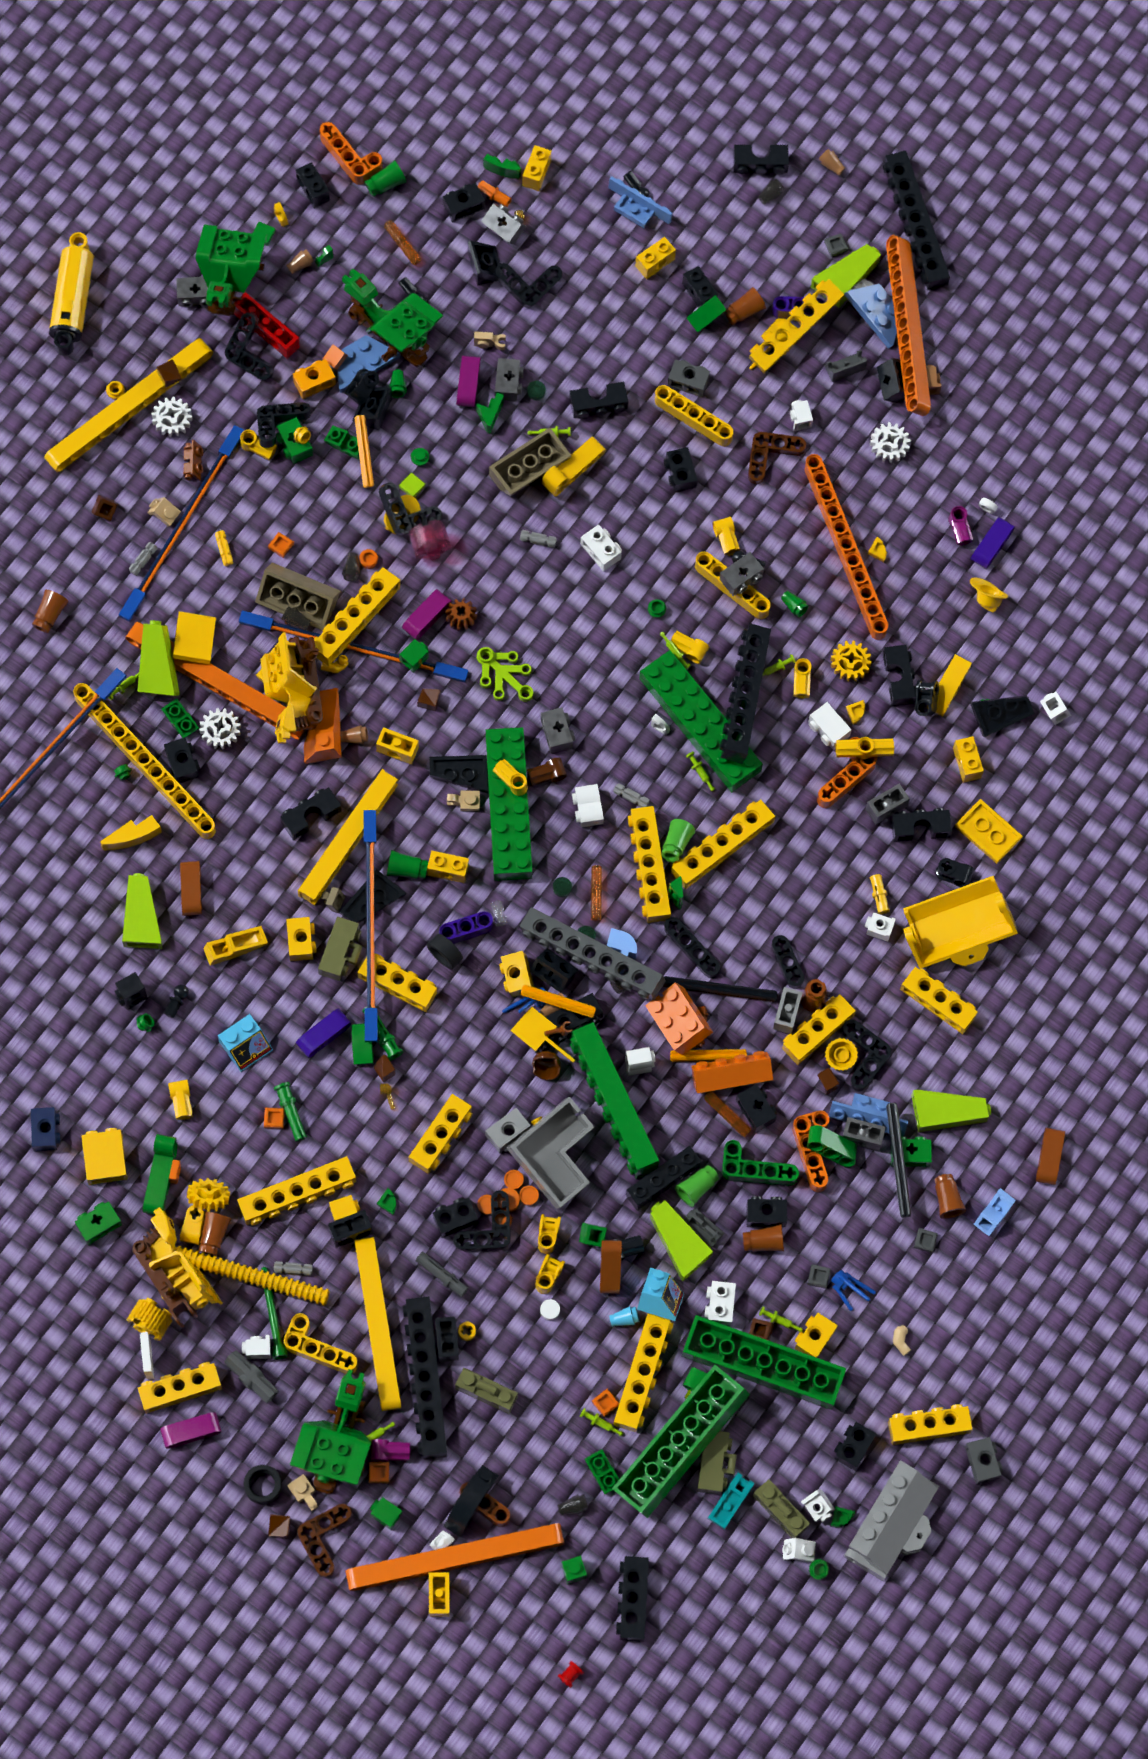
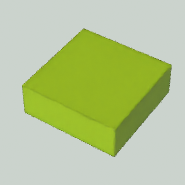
M412 472L399 485L402 491L414 498L425 487V483Z

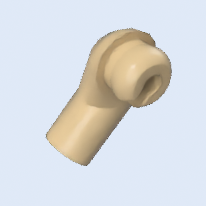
M901 1325L894 1330L893 1344L905 1356L911 1349L905 1343L908 1329L906 1326Z

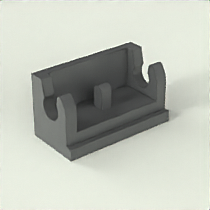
M858 350L854 355L835 362H826L825 369L831 381L834 382L866 370L867 360L866 357L862 358V350Z

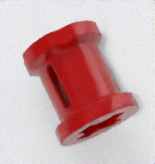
M570 1661L567 1669L562 1674H559L558 1678L571 1688L573 1686L572 1683L579 1675H583L584 1672L574 1662Z

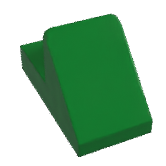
M497 393L495 398H491L488 407L476 404L477 414L486 432L491 434L504 404L503 394Z

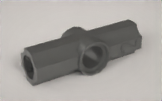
M237 1350L232 1352L224 1361L238 1376V1379L249 1390L252 1389L266 1404L272 1401L278 1394L277 1388L264 1377L265 1375L253 1363L250 1364Z

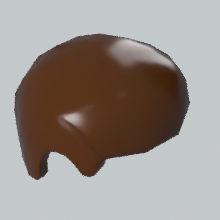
M542 1051L534 1056L532 1062L534 1075L544 1080H553L559 1076L561 1060L557 1054L550 1051Z

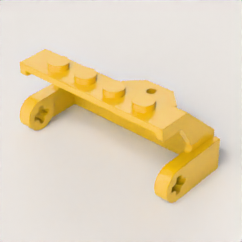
M994 875L903 908L910 925L903 929L920 969L951 958L953 963L962 966L976 963L984 959L989 950L988 944L1018 934L1014 918L1003 893L1000 892Z

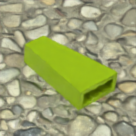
M868 244L862 246L815 275L811 281V288L817 291L815 287L822 280L826 282L830 279L843 293L852 290L853 286L865 279L880 263V252ZM845 295L836 304L838 308H840L843 305V303L847 300Z
M150 620V624H143L137 692L177 696L180 691L174 659L172 658L173 653L168 626L161 625V621Z
M141 873L128 875L122 938L123 946L162 949L163 945L148 876Z
M913 1090L911 1094L918 1132L987 1122L991 1115L990 1104L986 1103V1098L924 1090Z
M665 1200L662 1203L657 1202L650 1209L652 1211L650 1219L680 1279L684 1282L712 1257L713 1251Z

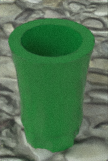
M395 160L365 181V185L373 197L407 183L401 168Z
M391 850L387 876L416 879L419 877L425 879L428 860H421V858Z

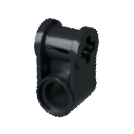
M367 369L359 370L352 382L347 386L345 394L358 405L364 404L379 382L377 372Z
M923 680L917 681L915 711L919 716H932L936 713L939 694L938 681H933V683L923 682ZM925 703L929 706L927 712L923 709Z
M944 858L939 862L935 873L938 879L958 887H963L970 884L974 868L968 864Z

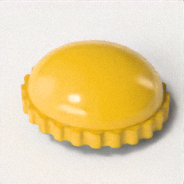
M835 1039L826 1047V1061L835 1070H848L857 1062V1048L848 1039Z

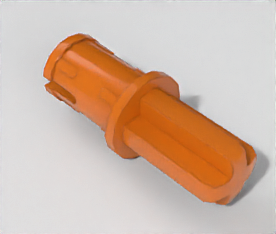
M483 180L478 184L479 190L489 196L491 201L495 200L506 207L511 203L512 198L499 191L498 187L494 188Z

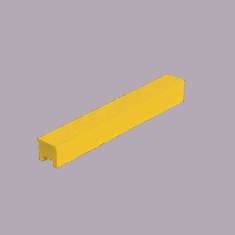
M384 769L380 771L298 889V897H302L311 904L316 905L323 891L325 892L364 836V810H376L377 817L398 787L396 783L398 781L397 778L385 772Z

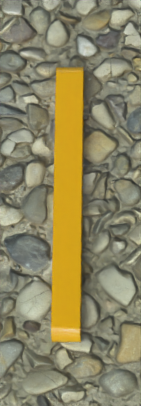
M198 338L170 360H174L182 379H184L209 360L213 355V351L202 338ZM156 369L51 448L45 454L44 459L56 472L62 471L178 382L165 387Z
M84 683L77 684L73 690L75 701L82 709L96 694ZM81 692L87 693V695L84 697L78 696ZM101 700L97 704L100 707L97 710H92L88 714L89 717L202 838L211 839L216 833L213 819ZM106 718L112 719L110 723H103V720ZM117 732H124V735L121 737L115 736ZM130 745L137 746L134 750L127 749ZM143 758L149 759L145 764L140 763V760ZM157 771L162 773L159 777L152 776ZM167 785L174 786L172 790L164 789ZM180 798L186 799V802L183 804L177 803ZM192 812L199 813L197 817L189 816ZM205 825L211 826V829L208 831L202 830Z

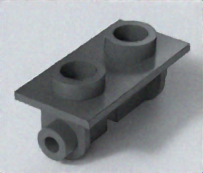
M696 1208L691 1210L684 1219L694 1232L711 1248L725 1234Z

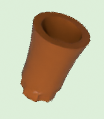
M752 287L742 297L730 304L724 314L729 322L734 325L757 312L765 310L766 305L758 291Z
M45 589L42 601L34 617L35 620L32 623L34 628L44 633H49L69 601L62 595Z
M813 979L806 985L801 997V1004L806 1010L815 1012L817 1009L820 1008L822 1010L826 1006L827 989L824 982H821L819 979Z
M939 1175L934 1181L940 1218L949 1219L964 1214L966 1208L961 1200L953 1175Z
M205 1211L203 1229L199 1241V1252L217 1256L231 1218Z
M782 1225L743 1232L744 1251L784 1252Z

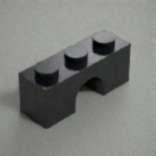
M734 145L733 173H788V145H770L769 155L764 158H759L753 154L752 145Z
M625 383L606 384V396L602 399L592 398L588 388L570 390L569 399L573 418L584 419L590 415L601 416L608 412L619 413L628 409Z
M907 645L884 647L882 655L885 672L896 671L902 677L899 681L890 682L891 706L914 704L916 686L913 684V679H915L914 668H910V662H912L911 651H907Z
M329 787L325 790L320 789L310 799L306 798L300 801L297 807L285 810L282 816H280L281 824L294 841L309 832V825L305 820L307 815L319 813L327 821L342 811L341 804Z
M936 808L933 811L926 812L925 810H916L914 813H906V811L896 812L891 818L893 842L912 841L914 828L919 825L926 826L930 830L931 839L949 838L952 833L950 810Z

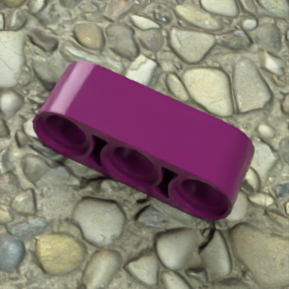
M462 355L456 406L475 407L481 357Z
M436 589L407 618L402 625V629L418 640L445 613L446 609L449 608L448 604L452 603V601Z
M216 1412L207 1413L160 1428L166 1449L215 1436L222 1432Z

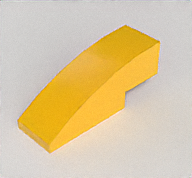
M956 654L939 682L936 713L942 717L961 687L972 664Z
M152 815L137 825L130 820L101 840V847L103 850H118L141 844L162 833L161 826Z
M262 926L228 934L222 939L207 942L203 949L211 966L267 945L268 941Z

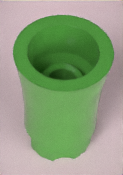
M674 819L670 822L669 831L661 853L666 861L674 863L682 856L688 842L695 834V828L692 824L682 819Z
M706 1165L703 1169H699L691 1177L676 1185L675 1190L688 1206L694 1207L698 1200L720 1178L714 1168Z

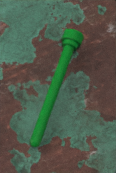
M267 1267L261 1268L265 1273L269 1271ZM266 1287L264 1292L274 1342L273 1350L271 1351L272 1359H284L288 1357V1352L281 1341L273 1292Z

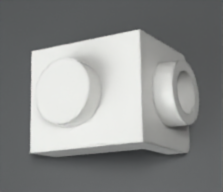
M799 1538L784 1540L782 1549L783 1559H794L804 1562L814 1561L815 1542Z

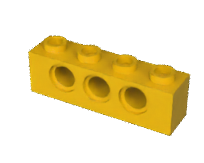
M375 953V987L427 1012L437 994L435 984L429 980L423 981L419 979L418 975L412 971L406 972L402 970L401 966L394 962L390 964L384 961L381 955ZM367 957L358 971V978L367 982ZM379 969L386 970V974L382 976L378 975L376 972ZM402 978L404 981L401 984H395L393 980ZM414 986H417L421 989L418 993H413L410 991V989Z
M914 967L901 985V991L962 1035L977 1016L978 1011L973 1004L961 1000V997L956 992L947 990L941 981L933 980L929 977L928 972L922 968ZM927 985L929 990L922 991L919 986ZM942 996L945 1001L938 1002L935 997ZM957 1007L961 1012L955 1014L951 1011V1008Z
M840 994L836 998L832 996L825 1003L827 1006L822 1010L820 1008L811 1015V1020L802 1022L797 1027L798 1031L792 1035L790 1033L784 1038L782 1049L797 1065L837 1032L847 1020L854 1017L856 1010ZM834 1013L837 1018L829 1019L827 1014ZM819 1025L823 1030L816 1032L812 1027ZM804 1037L808 1040V1043L801 1044L798 1039Z
M451 1094L409 1155V1162L427 1174L431 1170L434 1171L440 1163L438 1160L442 1154L446 1155L449 1151L451 1140L453 1138L457 1139L460 1135L462 1124L464 1122L468 1123L473 1115L471 1113L472 1106ZM454 1115L458 1120L451 1123L447 1120L449 1116ZM444 1131L447 1133V1136L441 1139L437 1137V1133ZM429 1147H434L436 1149V1152L434 1154H428L426 1153V1149Z
M205 1362L198 1365L199 1368L193 1370L191 1368L179 1371L180 1374L175 1376L168 1374L160 1377V1380L156 1382L152 1380L143 1382L137 1388L145 1413L147 1414L221 1390L222 1386L215 1364ZM202 1376L204 1381L201 1384L193 1383L195 1377ZM178 1382L185 1384L181 1391L174 1389L175 1384ZM162 1388L166 1391L162 1397L155 1396L157 1389Z
M962 1404L953 1405L951 1409L943 1410V1407L931 1409V1412L926 1413L923 1410L911 1412L912 1415L904 1416V1413L892 1415V1418L888 1420L892 1445L969 1434L972 1431L968 1406L963 1407ZM947 1416L952 1417L954 1424H946L944 1418ZM925 1420H932L935 1423V1427H926ZM908 1422L913 1423L915 1430L908 1431L905 1428V1424Z

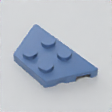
M875 284L845 292V297L886 347H892L897 333L892 298L880 284Z
M367 335L341 349L348 356L337 370L340 393L346 390L359 370L367 369L377 372L401 358L400 353L397 352L395 357H391L387 362H384L381 356L387 352L388 346Z

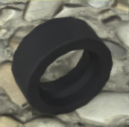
M437 933L427 943L430 953L448 969H453L463 959L459 949L442 934Z
M269 1465L254 1466L247 1472L244 1478L243 1486L246 1495L256 1504L266 1505L272 1503L279 1497L282 1491L280 1474ZM267 1473L274 1479L275 1486L269 1495L258 1496L252 1491L251 1481L257 1474Z

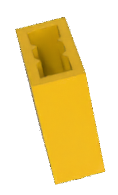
M108 1128L105 1132L88 1131L85 1135H81L88 1185L128 1180L121 1129Z

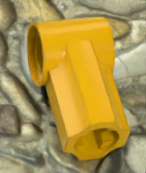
M249 429L241 433L240 441L243 450L251 451L269 461L272 459L277 445L264 448L259 444V436L253 430ZM247 438H251L254 441L251 443H246L244 440Z
M727 517L713 521V530L715 536L719 538L724 555L731 556L736 551H740L732 518Z
M676 631L671 638V641L678 650L684 652L686 657L696 664L701 663L709 649V645L700 639L694 640L679 631Z
M805 658L797 660L794 666L793 697L800 699L810 697L812 666L810 661ZM804 666L807 668V671L800 672L798 667Z
M505 759L500 760L494 767L493 772L511 789L514 795H524L528 789L526 777L519 773ZM516 782L523 783L520 787L514 786Z
M188 1080L168 1083L176 1120H186L193 1117L189 1099Z

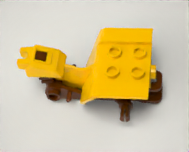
M283 632L278 638L279 642L270 653H265L260 659L265 695L273 700L288 703L287 707L278 716L275 734L277 735L278 744H285L286 739H290V732L315 729L323 719L315 662L319 650L315 648L314 638L309 637L305 642V649H301L299 637L295 636L289 642L286 638V632Z
M159 1207L153 1211L155 1216L151 1218V1222L155 1226L154 1229L150 1228L153 1233L147 1232L149 1237L143 1236L144 1240L136 1241L132 1250L168 1305L170 1314L176 1323L183 1328L185 1326L179 1318V1314L183 1311L189 1310L197 1318L199 1316L195 1310L205 1307L208 1301L212 1304L219 1303L220 1305L223 1302L206 1276L198 1268L194 1267L181 1252H173L172 1248L177 1241L173 1220Z

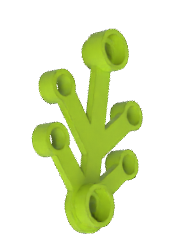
M483 647L478 650L476 658L482 665L480 685L485 689L491 686V678L489 677V666H491L495 670L493 698L496 701L504 699L503 679L518 692V697L521 701L528 702L533 698V689L528 685L522 686L510 674L521 673L522 676H529L531 674V666L529 664L500 665L496 661L507 660L510 664H515L518 661L517 652L495 653L489 647ZM488 655L489 658L483 659V656ZM514 655L516 658L511 660L509 656ZM523 668H528L529 671H528V672H523L522 669H523ZM483 680H488L489 683H488V684H483L482 681H483ZM500 692L502 696L497 697L495 694ZM523 693H528L529 696H528V697H523L522 694H523Z

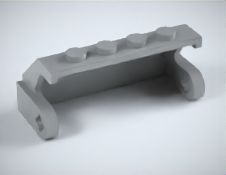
M900 1460L849 1545L844 1557L871 1575L884 1581L900 1553L905 1556L919 1553L932 1532L929 1519L923 1513L938 1490L939 1485L925 1478L919 1471Z

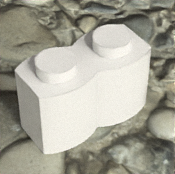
M598 785L575 787L572 800L573 805L577 804L578 811H575L576 822H580L581 827L604 824Z
M649 1047L626 1051L625 1064L628 1076L652 1072V1067H655V1054L653 1050L650 1051Z

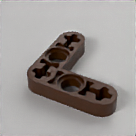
M768 432L756 433L752 442L748 471L749 481L752 484L763 482L768 452L800 456L806 450V441L797 436ZM759 438H763V444H759ZM776 440H782L785 445L781 448H778L775 446L774 442ZM796 443L800 444L799 449H796ZM756 454H760L764 457V460L757 462L753 457ZM756 467H759L758 478H754L753 475L755 474Z
M339 1504L301 1524L297 1531L298 1537L316 1572L322 1578H328L334 1573V1564L320 1536L350 1520L352 1513L350 1507L346 1504ZM339 1509L347 1510L346 1518L339 1516L336 1518L337 1523L334 1524L333 1518L329 1514L333 1513L336 1516L339 1514ZM328 1518L330 1526L325 1529L319 1526L320 1519ZM303 1529H311L312 1531L310 1532V1536L312 1540L315 1537L317 1538V1540L312 1541L308 1545H306L305 1543L309 1542V1540L306 1535H301L303 1533ZM319 1545L322 1548L321 1554L317 1556L310 1553L311 1547ZM324 1555L327 1557L323 1558L325 1565L330 1564L331 1566L328 1568V1573L320 1571L322 1568L320 1561L315 1563V1560L321 1559Z

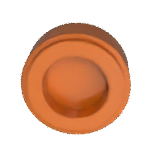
M371 549L362 551L359 556L361 566L366 569L374 568L378 563L377 553Z

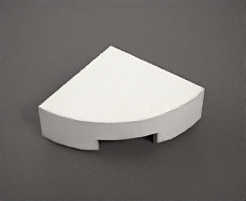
M655 714L651 720V726L667 736L670 732L668 724Z
M441 1531L430 1543V1547L433 1550L445 1548L455 1539L447 1532Z

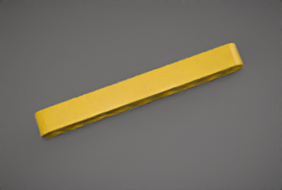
M374 1237L357 1239L354 1241L381 1411L400 1409V1395Z

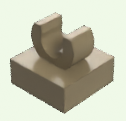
M332 887L330 893L323 891L320 899L325 900L324 903L332 912L339 913L345 895L339 888Z

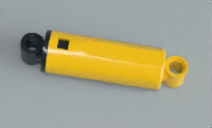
M81 232L72 234L69 239L70 246L65 247L61 252L49 335L54 339L55 349L62 356L70 355L74 350L73 343L80 341L82 338L94 255L89 251L87 237Z

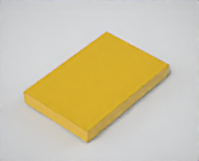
M179 611L172 658L210 665L216 617Z
M981 799L954 826L996 864L1023 837Z

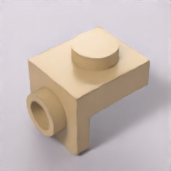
M163 497L156 498L151 502L148 514L155 515L166 526H171L181 511Z

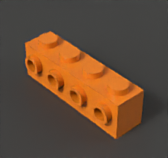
M757 1051L753 1055L748 1056L740 1054L731 1059L718 1058L714 1062L708 1063L701 1061L697 1062L696 1065H691L694 1088L697 1094L773 1080L771 1058L764 1051Z

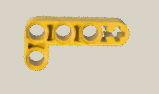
M591 437L571 454L572 456L558 467L552 466L544 474L542 485L554 497L558 496L600 459L606 452V449L594 437Z
M302 1313L293 1316L284 1337V1344L288 1352L347 1374L349 1369L353 1370V1373L357 1370L358 1364L355 1355L308 1337L307 1334L310 1328L308 1317ZM299 1320L306 1322L303 1328H297L295 1324ZM295 1338L299 1341L298 1344L293 1347L289 1346L288 1341ZM311 1345L317 1348L316 1352L312 1354L306 1351L307 1347ZM331 1352L336 1356L332 1361H328L325 1359L327 1353ZM351 1360L352 1365L345 1367L344 1362L348 1363V1361Z

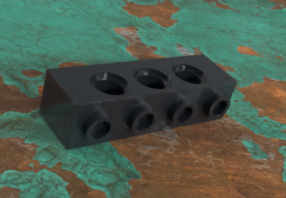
M593 993L577 1001L596 1007L592 1018L587 1016L584 1019H579L576 1016L578 1013L563 1008L546 1016V1018L556 1025L557 1028L560 1027V1022L569 1021L571 1024L565 1029H573L572 1031L592 1022L595 1025L602 1021L604 1012ZM559 1033L552 1034L548 1038L554 1043H561L568 1037ZM545 1041L538 1048V1050H534V1052L536 1053L538 1051H546L551 1046L547 1041Z
M688 1146L626 1190V1197L638 1211L701 1166L700 1158L691 1146Z
M625 1556L624 1562L620 1561L619 1574H623V1582H619L618 1594H622V1602H618L617 1614H621V1622H617L616 1634L620 1635V1640L644 1642L648 1557ZM636 1574L639 1577V1581L631 1583L628 1580V1576ZM629 1594H635L638 1597V1601L632 1604L627 1601L626 1597ZM633 1614L636 1616L637 1621L634 1624H629L625 1617Z

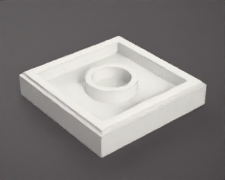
M142 1332L140 1334L143 1371L146 1379L151 1380L154 1379L151 1340L148 1332Z

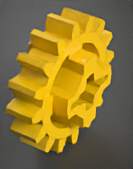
M845 641L844 646L838 644V650H833V655L830 659L832 661L831 668H836L834 674L840 673V679L845 676L848 682L850 678L857 681L858 676L864 678V672H869L868 667L871 666L872 662L870 661L871 654H866L868 648H861L862 643L857 646L855 641H852V644Z
M200 1178L199 1182L193 1181L192 1185L188 1186V1203H193L194 1208L200 1207V1211L203 1209L208 1212L211 1209L218 1211V1207L224 1209L225 1205L229 1203V1187L224 1186L223 1182L217 1183V1179L212 1181L207 1178L203 1181Z

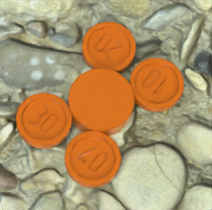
M510 1170L504 1176V1183L508 1188H504L501 1191L506 1192L508 1195L509 1212L516 1210L520 1201L525 1205H533L539 1198L538 1190L530 1185L523 1187L520 1193H517L516 1189H519L524 1182L523 1175L518 1170ZM501 1194L494 1201L498 1202L500 1210L506 1211V1207L502 1208V1201H505L506 1198H502ZM483 1195L477 1202L478 1210L482 1214H491V1195ZM498 1214L495 1217V1222L502 1225L506 1222L507 1218L504 1214ZM510 1215V1226H511V1224H512V1217H511V1215Z

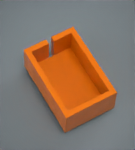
M675 982L662 992L663 997L658 995L655 1000L650 1001L645 1006L673 1050L684 1055L712 1034L713 1031L685 988Z

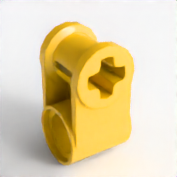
M192 1205L187 1209L180 1233V1241L200 1245L199 1241L205 1214L203 1210L200 1211V1207L194 1208ZM196 1211H198L200 1217L197 1216L196 1219H194L192 1214H195Z
M541 1214L538 1236V1249L541 1253L550 1254L554 1251L561 1217L551 1218ZM543 1240H550L552 1244L544 1246L541 1242Z
M550 1254L545 1256L535 1284L539 1293L548 1294L551 1292L563 1270L565 1261L562 1260L560 1262L550 1257ZM545 1279L550 1284L544 1287L539 1282Z

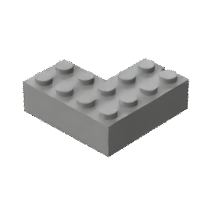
M570 1097L565 1098L506 1148L556 1209L561 1208L590 1183L565 1153L594 1128L584 1114L577 1117L574 1115L581 1110Z

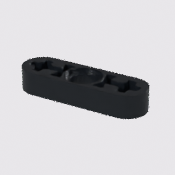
M778 935L772 940V951L787 985L793 989L800 988L804 982L803 972L789 940L783 935ZM777 941L785 943L783 946L785 953L782 954L781 948L779 946L776 947ZM789 957L793 960V965L787 967L783 965L782 960ZM796 968L793 972L795 977H799L798 983L791 981V971Z

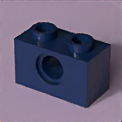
M54 1107L31 1109L33 1151L57 1150V1144L61 1143L60 1132H57V1125H60V1114L56 1113ZM42 1127H51V1130L49 1132H41Z

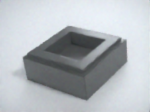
M841 233L824 239L831 257L848 251Z
M919 1228L914 1248L933 1253L938 1233Z
M812 1264L807 1285L827 1289L831 1268Z

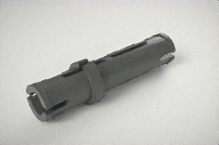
M422 1251L415 1261L444 1283L443 1286L449 1287L461 1298L466 1294L469 1287L460 1282L455 1274L449 1273L425 1252Z

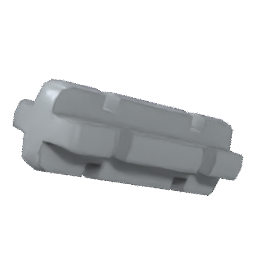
M522 530L520 534L521 541L527 542L529 540L530 543L543 546L547 544L548 547L552 548L555 547L557 538L554 536L546 537L547 535L536 532L529 533L527 530Z
M149 542L145 546L146 549L142 550L135 559V564L132 563L129 567V571L133 575H138L141 568L152 557L151 554L153 555L156 552L157 546Z
M620 783L613 790L615 794L622 795V798L638 804L639 807H647L650 800L648 798L641 797V794L629 788L626 789Z
M279 1261L274 1263L275 1273L285 1272V1274L301 1275L303 1273L306 1276L312 1275L313 1266L311 1264L301 1265V1263L290 1262L283 1264V1262Z

